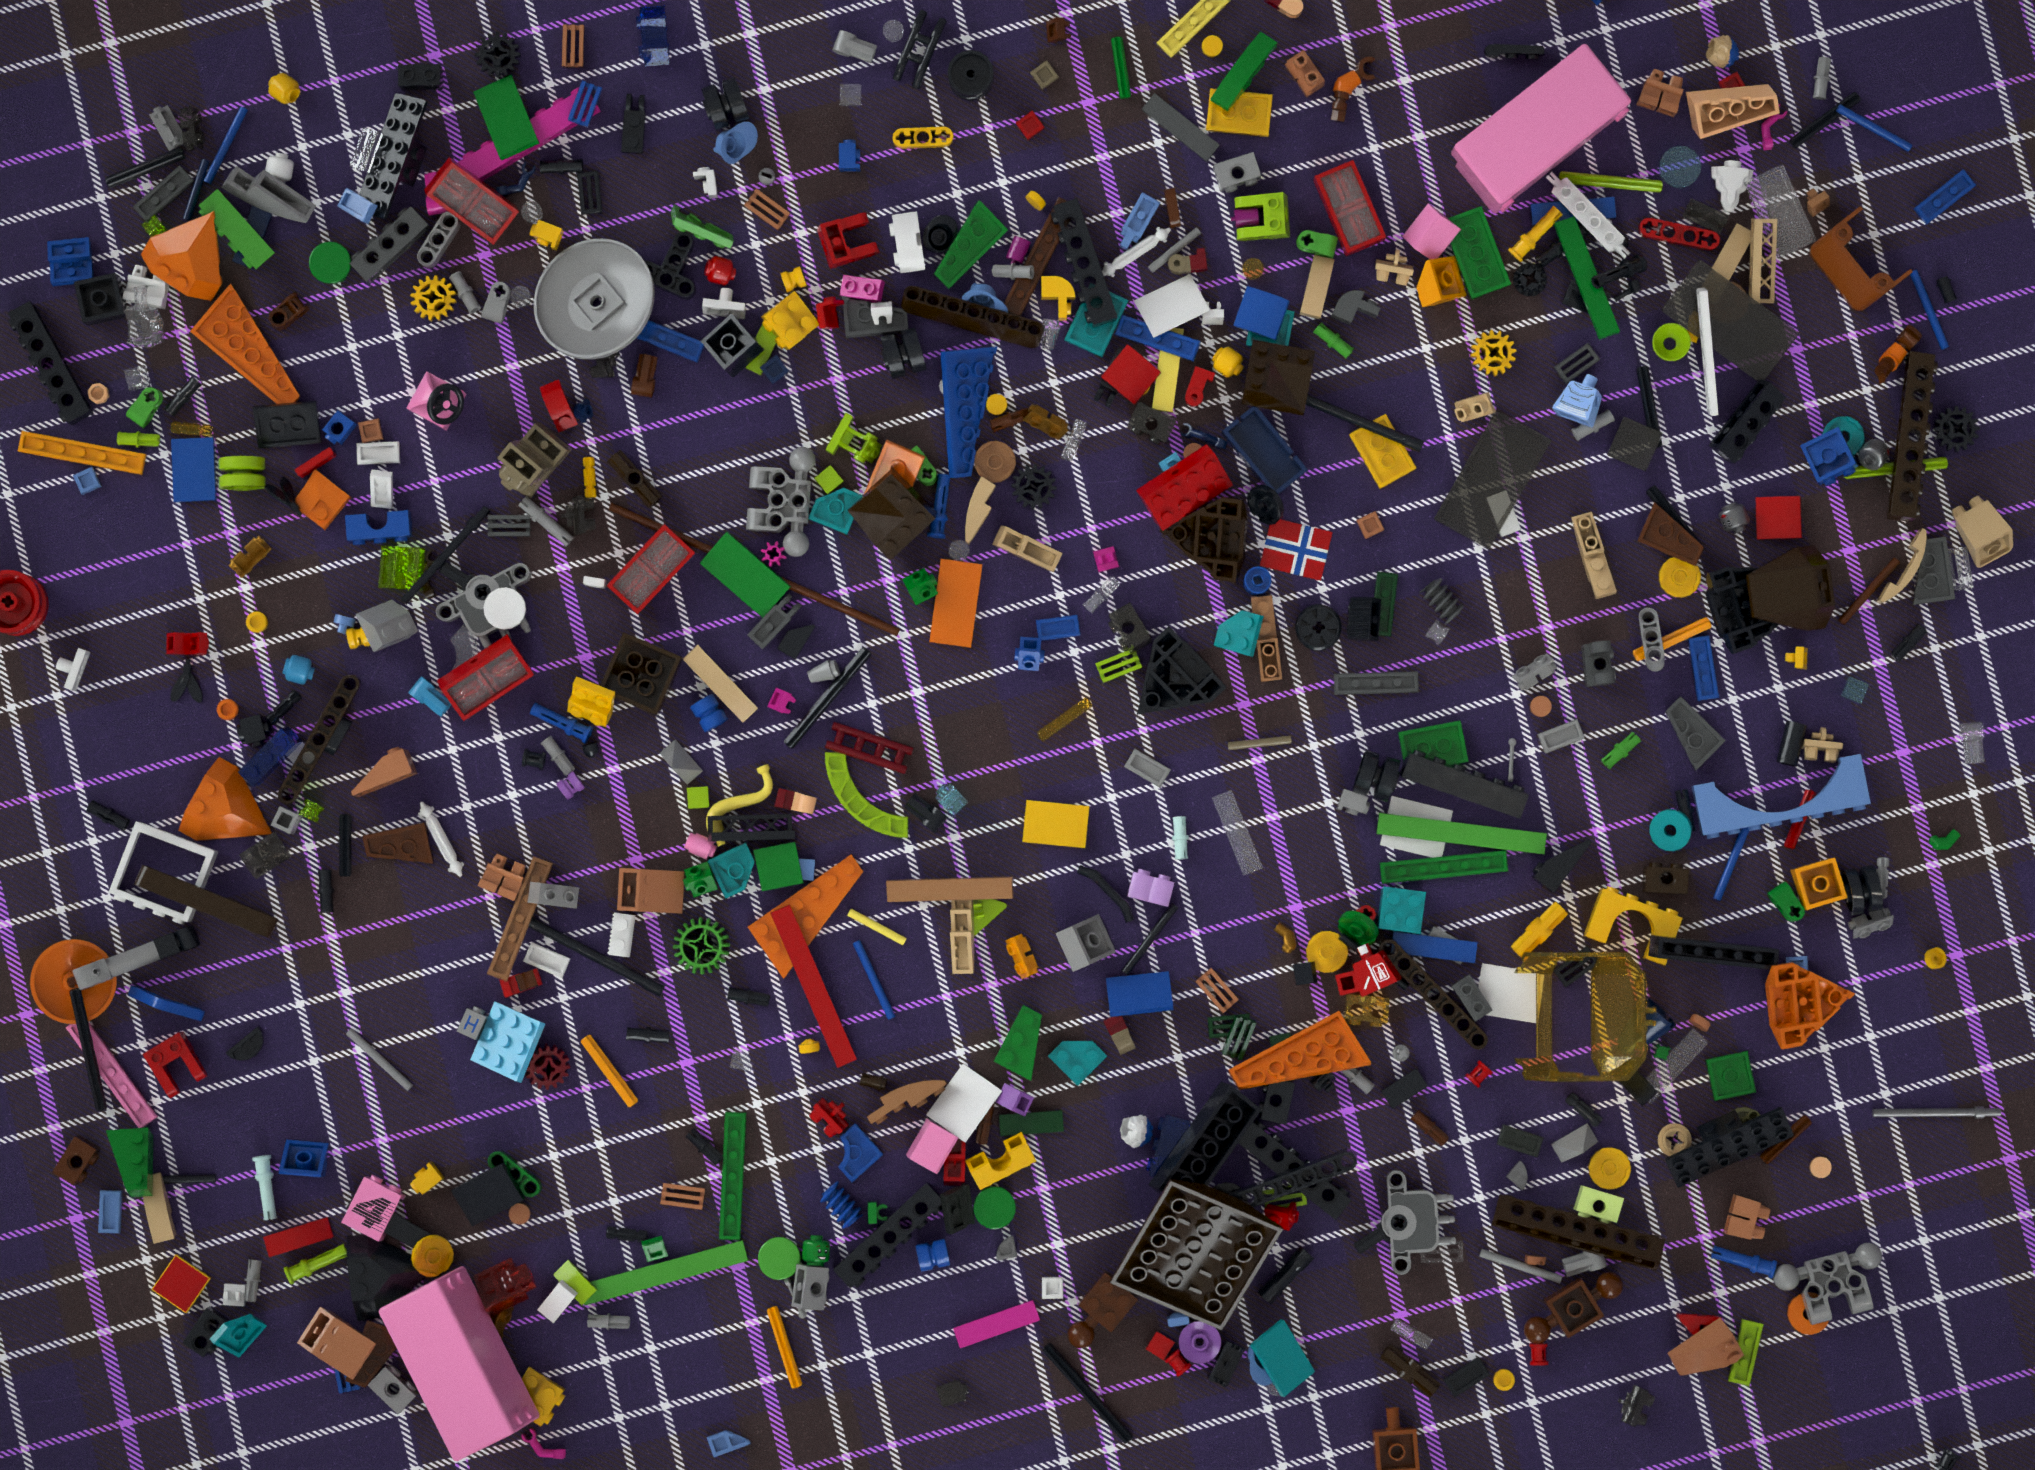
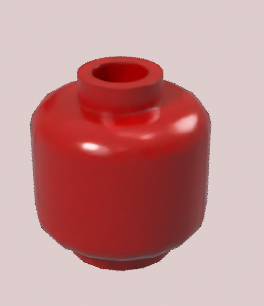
M713 256L711 260L708 259L706 262L704 275L707 276L709 282L725 286L730 280H734L736 268H733L732 260Z

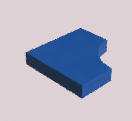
M856 1123L840 1136L844 1144L845 1154L838 1168L853 1182L875 1163L883 1153Z

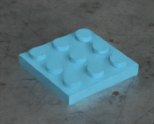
M494 1001L470 1060L521 1083L545 1023Z

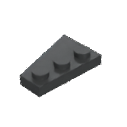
M842 296V300H844L843 312L846 338L897 334L908 329L907 312L903 309L892 307V323L887 324L886 317L880 316L879 324L875 325L871 316V303Z
M1946 537L1926 539L1925 552L1918 568L1912 605L1955 599Z
M1681 696L1665 711L1695 771L1726 741Z

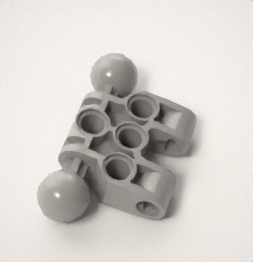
M798 447L790 454L789 463L795 471V479H791L782 468L751 467L749 488L770 490V493L768 495L769 507L767 509H747L746 530L780 533L791 523V532L787 533L784 537L783 547L785 552L793 557L802 556L809 547V539L803 533L804 524H808L811 481H807V475L814 467L816 459L813 451L807 447ZM783 474L785 481L781 485H777L775 478ZM777 495H782L783 503L779 506L774 505V498ZM800 496L803 497L804 504L801 507H795V499ZM780 516L782 518L781 524L774 527L772 519Z
M1863 1243L1856 1249L1855 1253L1847 1255L1846 1251L1812 1259L1805 1261L1804 1266L1795 1268L1790 1264H1782L1776 1268L1773 1281L1779 1289L1790 1291L1796 1288L1800 1280L1808 1279V1283L1801 1295L1811 1325L1832 1320L1828 1297L1835 1298L1840 1294L1846 1296L1851 1313L1857 1314L1872 1310L1874 1307L1866 1277L1852 1270V1267L1859 1265L1864 1269H1874L1881 1263L1882 1252L1873 1243ZM1824 1261L1832 1264L1833 1269L1831 1272L1823 1270L1822 1264ZM1850 1277L1858 1278V1287H1852L1849 1284ZM1830 1282L1838 1284L1839 1290L1837 1293L1829 1290L1828 1284ZM1808 1288H1816L1818 1297H1810L1808 1295Z

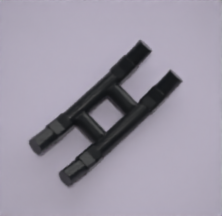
M924 10L919 11L913 23L892 78L896 81L901 80L908 60L917 63L919 67L912 87L916 89L921 87L928 65L947 22L944 18H939L931 38L920 34L919 32L927 16V12ZM916 41L927 45L923 57L912 53Z
M1080 865L1077 873L1092 879L1117 904L1126 923L1134 920L1128 901L1122 898L1101 877L1102 875L1098 871Z

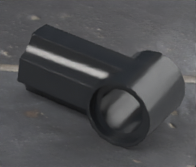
M916 793L904 806L906 810L919 818L921 823L934 833L939 830L948 818L934 805L932 807Z

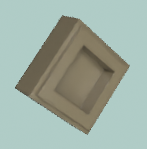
M1047 60L1030 72V75L1041 90L1059 79V76Z

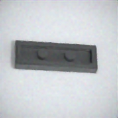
M179 165L138 201L133 208L149 223L194 183V180Z

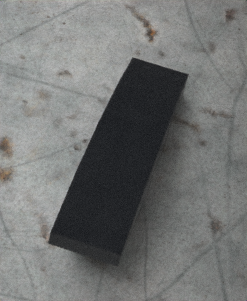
M355 1194L353 1195V1197H352V1199L350 1200L348 1206L346 1207L347 1210H348V1208H349V1206H350V1204H351V1202H352V1200H353ZM396 1212L393 1213L384 1231L411 1248H414L416 1243L423 1237L432 1235V1233L417 1226Z

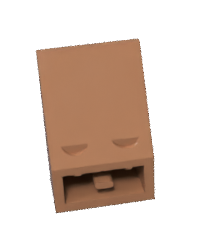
M619 868L617 910L683 914V879L685 872Z
M322 1307L318 1309L297 1342L311 1354L354 1380L376 1345L374 1341L334 1312Z

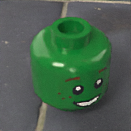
M811 1235L810 1239H806L803 1242L802 1259L807 1262V1265L824 1266V1263L829 1260L830 1243L827 1240H823L821 1235Z

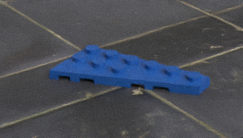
M998 346L940 352L949 478L972 475L976 455L977 437L979 438L981 431L979 429L980 419H983L989 391L988 380L990 373L993 371L994 365H992V360Z

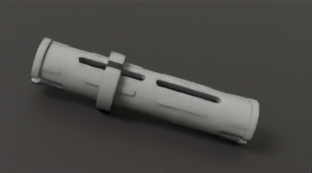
M528 496L522 500L523 502L519 503L518 506L532 517L531 520L537 521L564 544L565 547L575 538L545 513L543 507L537 506Z

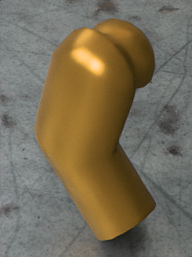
M1279 922L1273 931L1283 937L1284 944L1282 950L1285 953H1291L1297 945L1295 933Z

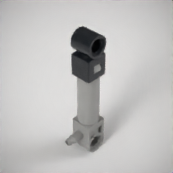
M191 925L109 958H103L74 969L72 972L78 988L84 990L142 966L188 951L201 944L194 925Z

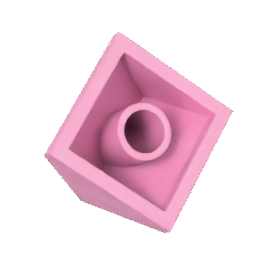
M1428 203L1402 237L1427 258L1437 259L1461 229Z
M927 1118L906 1156L926 1169L938 1174L959 1137Z

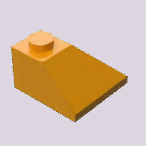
M1455 256L1430 259L1425 262L1416 287L1422 307L1435 306L1467 296Z

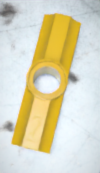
M1553 902L1540 917H1536L1526 927V931L1510 947L1522 959H1525L1538 944H1542L1553 933V929L1561 923L1568 913L1557 902Z

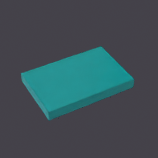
M1090 283L1088 288H1094L1095 285ZM1109 291L1117 314V320L1093 328L1092 323L1088 324L1084 315V312L1087 311L1085 303L1080 304L1064 341L1102 358L1129 300ZM1098 298L1090 302L1093 308H1100L1103 305L1102 301Z
M1282 1319L1249 1344L1282 1397L1288 1395L1315 1372L1286 1322Z

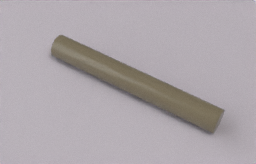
M1291 735L1228 742V750L1292 744Z

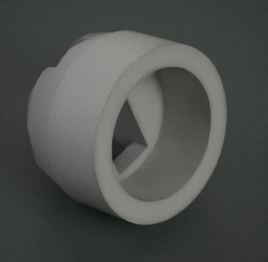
M770 168L761 169L758 174L759 181L763 185H771L775 181L774 171ZM762 173H766V174L771 175V176H772L771 179L768 178V177L762 176Z

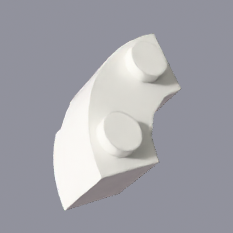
M917 211L892 215L893 223L889 224L890 235L895 236L897 253H893L895 266L899 265L900 273L925 270Z

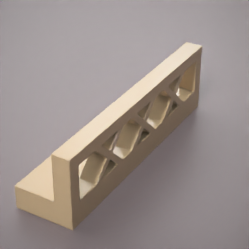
M1751 218L1748 303L1751 304L1774 303L1777 219ZM1763 223H1772V232L1765 238L1763 235ZM1765 242L1771 247V253L1766 258L1762 256V245ZM1764 263L1770 268V275L1765 279L1761 277V266ZM1763 285L1770 290L1769 299H1760V288Z

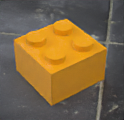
M1835 857L1790 870L1800 903L1805 910L1847 898Z

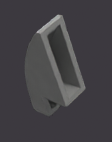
M236 166L221 187L261 210L298 222L306 223L316 207L315 204L265 170L254 178Z

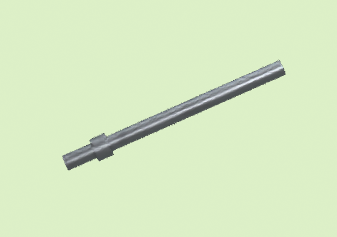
M1974 1106V1108L1872 1109V1116L1974 1117L1975 1119H1984V1117L2001 1116V1108Z

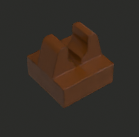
M1061 17L1047 21L1048 43H1056L1070 38L1071 34L1065 33V27L1070 26V22L1065 21Z

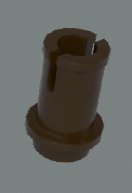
M863 1072L860 1085L878 1089V1092L881 1090L885 1091L888 1079L884 1078L883 1075L879 1077Z

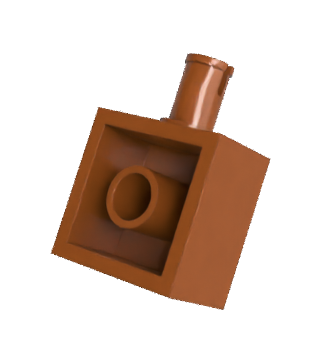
M1399 1407L1386 1408L1387 1427L1385 1429L1372 1430L1375 1470H1420L1417 1429L1414 1426H1400Z

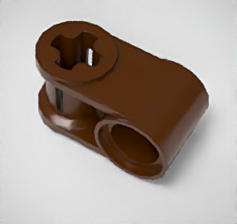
M293 292L270 312L269 321L275 329L284 330L297 319L304 316L310 308L302 303L298 298L297 292ZM277 315H284L285 317L281 324L274 323Z

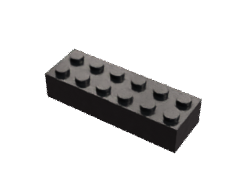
M1220 1082L1148 1185L1160 1195L1170 1179L1208 1186L1262 1109L1233 1085Z

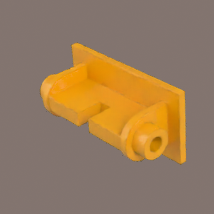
M1022 934L1005 940L1007 951L1012 956L1015 962V970L1021 976V979L1038 973L1037 968L1039 967L1033 954L1025 956V952L1031 950L1026 936L1023 937Z

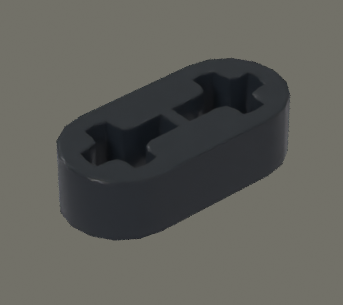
M343 716L324 749L326 753L332 756L335 755L353 721Z

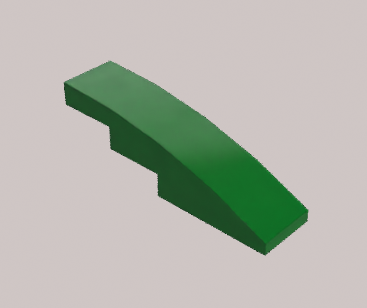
M1260 32L1225 76L1211 97V101L1228 111L1251 85L1252 79L1264 66L1265 60L1275 50L1278 42Z

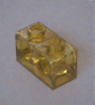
M1346 994L1344 1019L1349 1020L1348 1024L1361 1025V1021L1370 1022L1369 1026L1382 1027V1023H1388L1390 998L1361 997V995ZM1353 1004H1359L1362 1008L1358 1016H1354L1350 1012ZM1377 1005L1383 1010L1379 1018L1373 1017L1371 1013L1372 1008Z

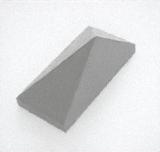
M676 739L660 752L669 766L687 785L703 772Z
M1588 1123L1553 1142L1551 1146L1562 1163L1584 1153L1596 1144L1598 1140Z

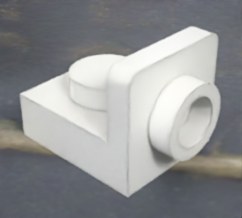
M709 167L698 168L697 172H693L695 180L706 178V181H703L704 194L708 193L710 199L718 198L714 169L710 170Z

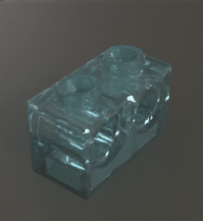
M951 783L948 786L943 784L935 792L937 794L935 799L953 817L968 804V801Z

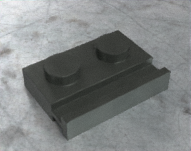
M965 1183L961 1184L962 1186L954 1187L940 1194L946 1233L951 1235L968 1227L967 1225L975 1224L970 1187Z

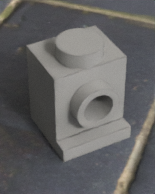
M1343 789L1336 810L1341 811L1342 808H1346V813L1355 816L1358 813L1367 814L1370 802H1367V796Z

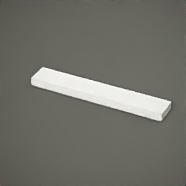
M1697 288L1706 406L1709 415L1716 416L1718 415L1708 291L1705 288Z

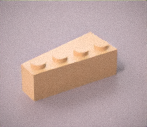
M1769 84L1686 92L1692 128L1700 139L1780 113L1777 95Z

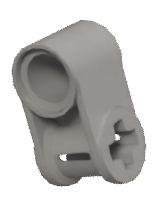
M495 282L491 286L481 318L500 324L503 323L511 296V290L508 285L503 282ZM501 287H503V290L506 293L505 295L501 294L500 297H498L496 289L500 290Z

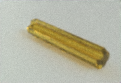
M1088 698L1082 699L1039 730L1037 735L1042 741H1045L1092 707L1091 702Z

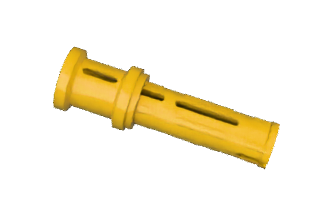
M1552 206L1546 215L1527 234L1521 235L1520 240L1512 248H1509L1508 251L1521 263L1523 261L1522 258L1531 249L1535 248V243L1563 214L1555 206Z

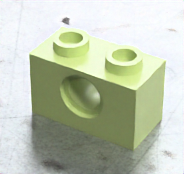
M1581 1185L1574 1210L1579 1211L1578 1216L1588 1218L1592 1215L1599 1217V1222L1608 1224L1612 1221L1617 1223L1624 1198ZM1597 1200L1603 1202V1209L1599 1212H1595L1593 1209V1204Z

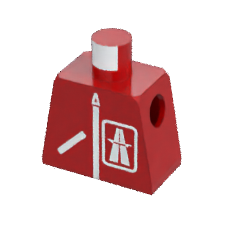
M1368 943L1357 948L1362 960L1354 963L1353 969L1361 997L1402 979L1383 950L1373 954Z

